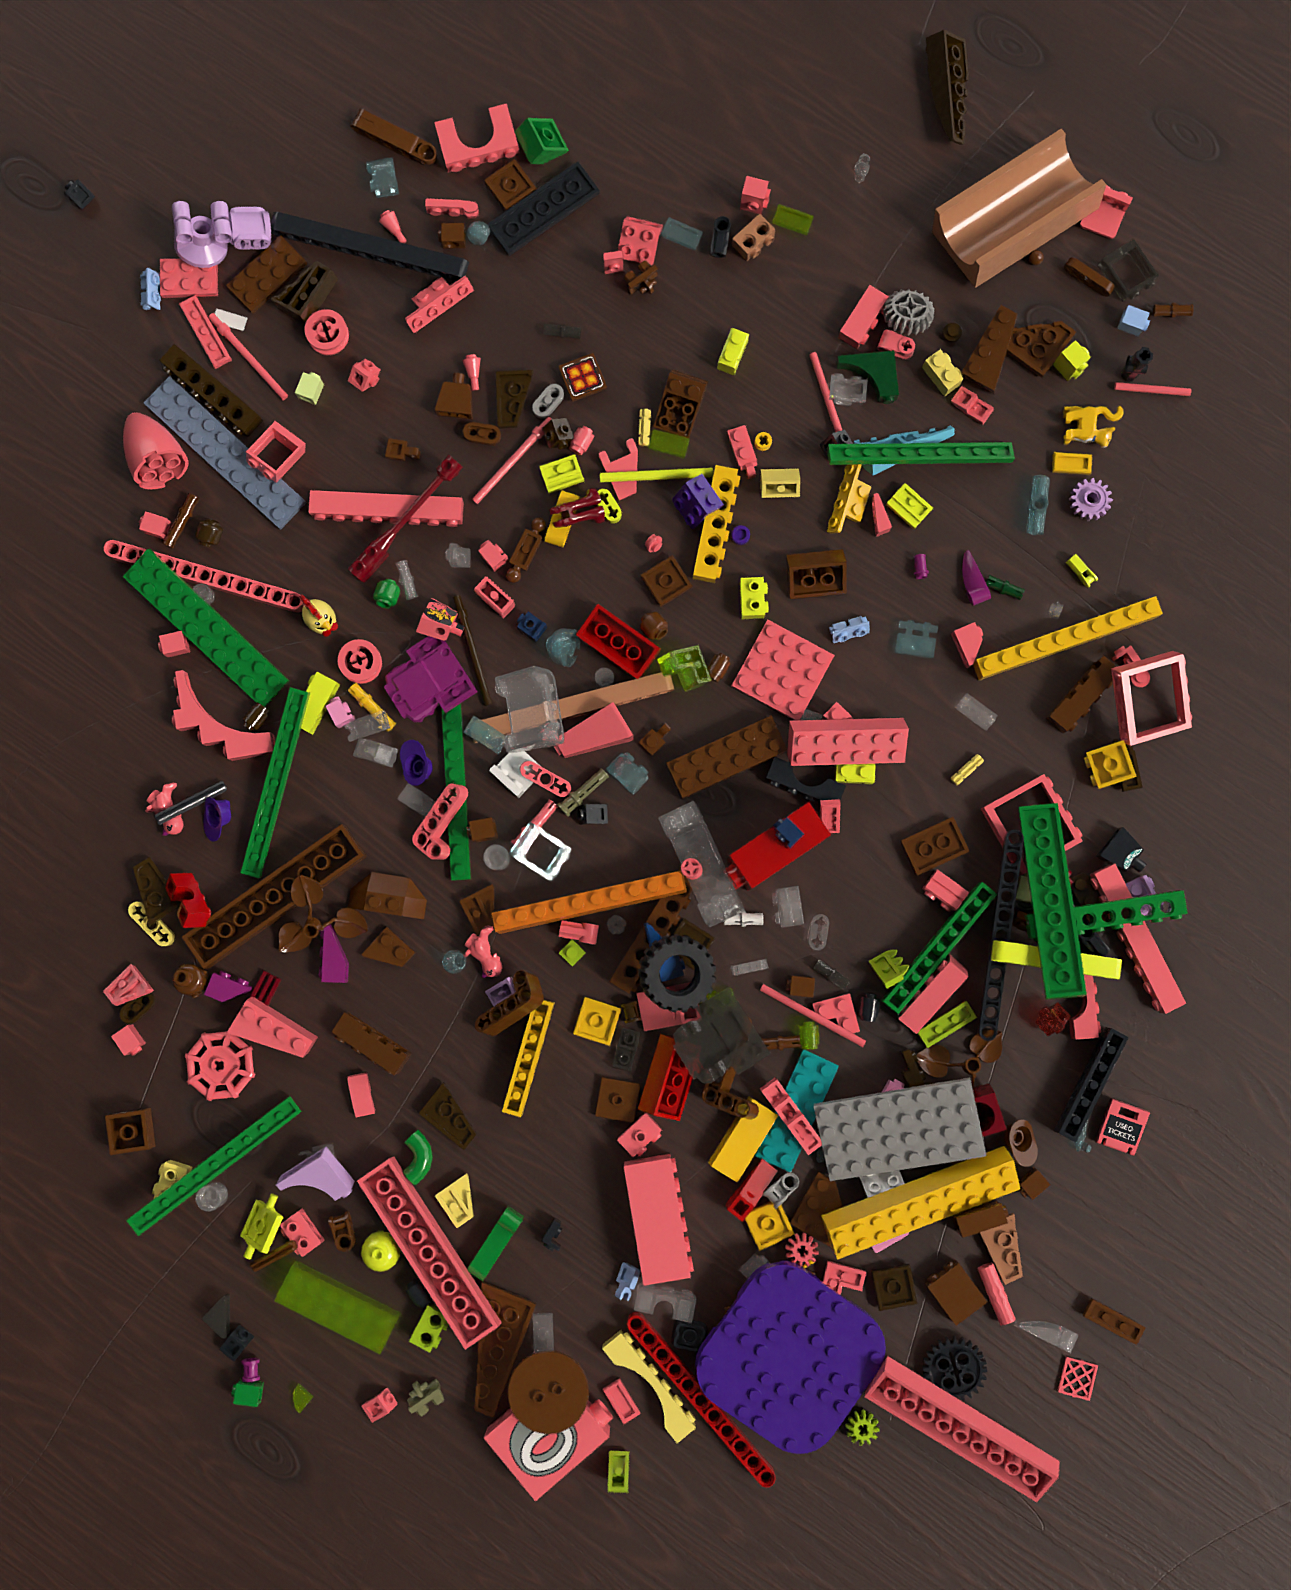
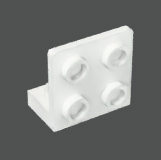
M516 745L497 766L493 765L489 771L520 798L534 783L521 775L520 765L524 761L538 763L521 747ZM531 764L524 767L526 770L525 774H534L535 777L533 779L536 780V776L541 769L538 768V772L532 769Z
M899 1170L859 1176L867 1198L905 1184Z

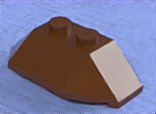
M372 872L351 888L348 908L424 919L427 899L411 878Z

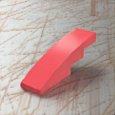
M776 1077L760 1088L808 1155L822 1145L820 1137Z

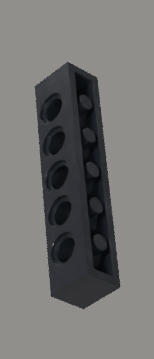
M1105 1027L1054 1129L1055 1132L1077 1143L1129 1038L1128 1036L1113 1028Z

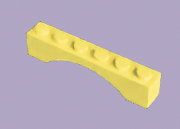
M622 1330L618 1331L603 1344L602 1349L615 1365L624 1366L637 1372L652 1385L663 1406L665 1429L676 1443L680 1442L696 1428L694 1422L696 1418L689 1410L685 1411L679 1396H674L670 1392L671 1387L668 1382L658 1377V1370L652 1363L650 1365L647 1363L644 1352L640 1348L636 1349L632 1344L634 1340L628 1332L624 1333Z

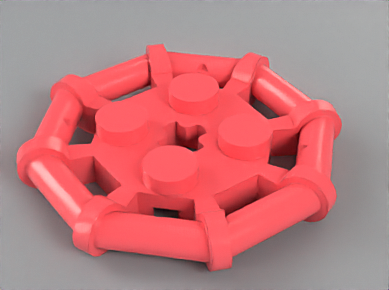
M227 1031L202 1033L200 1039L191 1050L185 1053L188 1085H192L208 1101L239 1097V1093L255 1077L252 1046H248L238 1036L229 1034ZM224 1039L222 1046H212L211 1041ZM230 1042L240 1048L241 1051L238 1053L233 1051L229 1047ZM205 1045L207 1050L201 1057L197 1056V1053ZM241 1056L245 1057L246 1070L240 1069L241 1062L239 1057ZM194 1061L199 1062L200 1074L195 1075ZM216 1061H218V1062L223 1061V1063H224V1064H223V1066H224V1069H223V1070H222V1069L216 1070V1067H217V1065L215 1064ZM238 1074L242 1075V1079L234 1086L232 1084L234 1078ZM203 1078L210 1084L209 1089L198 1080ZM218 1085H226L228 1090L215 1091Z

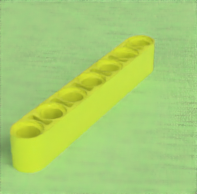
M993 941L992 961L1041 968L1038 947ZM1081 953L1084 975L1120 979L1121 959Z

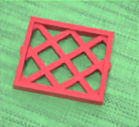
M1066 1356L1058 1392L1090 1401L1098 1365ZM1070 1361L1078 1362L1079 1365L1073 1368ZM1067 1364H1068L1069 1367H1070V1370L1066 1372ZM1083 1365H1090L1092 1368L1086 1371ZM1081 1367L1084 1373L1078 1376L1075 1370ZM1073 1372L1076 1378L1069 1381L1067 1375ZM1091 1372H1093L1092 1378H1090L1088 1375ZM1086 1376L1089 1382L1083 1385L1080 1379ZM1064 1378L1067 1381L1065 1385H1063ZM1078 1381L1081 1387L1075 1390L1072 1384ZM1090 1385L1089 1391L1087 1392L1085 1387ZM1070 1386L1073 1392H1066L1063 1389ZM1083 1389L1084 1393L1086 1394L1085 1396L1077 1395V1392Z

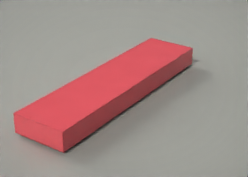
M196 295L179 303L214 368L217 369L232 361Z

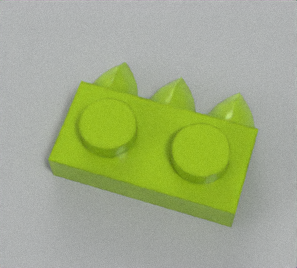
M888 950L869 961L870 966L887 989L904 980L903 976L909 968V965H901L903 957L895 958L897 950Z

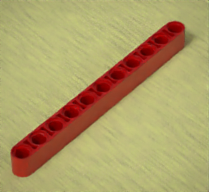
M632 1312L627 1320L629 1331L757 1482L763 1487L772 1486L775 1483V1473L769 1462L723 1409L707 1397L702 1403L696 1401L698 1395L705 1396L700 1388L698 1379L645 1316L640 1312ZM632 1319H640L641 1325L638 1327L631 1324ZM648 1333L655 1337L651 1342L644 1340V1336ZM659 1349H665L667 1351V1355L664 1357H659L657 1355V1351ZM673 1364H678L680 1366V1370L678 1372H672L669 1369L670 1366ZM689 1379L693 1381V1385L685 1387L682 1384L683 1381ZM717 1410L719 1415L716 1418H712L708 1415L709 1412ZM728 1425L732 1427V1430L729 1433H724L722 1428ZM737 1441L745 1443L742 1448H736L734 1445ZM751 1456H755L758 1458V1461L751 1464L748 1462V1459ZM769 1472L771 1476L768 1479H763L761 1474Z

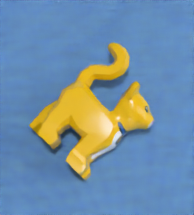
M1078 406L1064 407L1063 418H1065V424L1077 421V429L1066 431L1064 444L1067 445L1070 441L1082 443L1095 442L1102 448L1108 447L1115 427L1097 430V415L1102 413L1108 420L1118 421L1124 414L1123 408L1118 406L1117 412L1112 414L1104 406H1088L1085 408Z

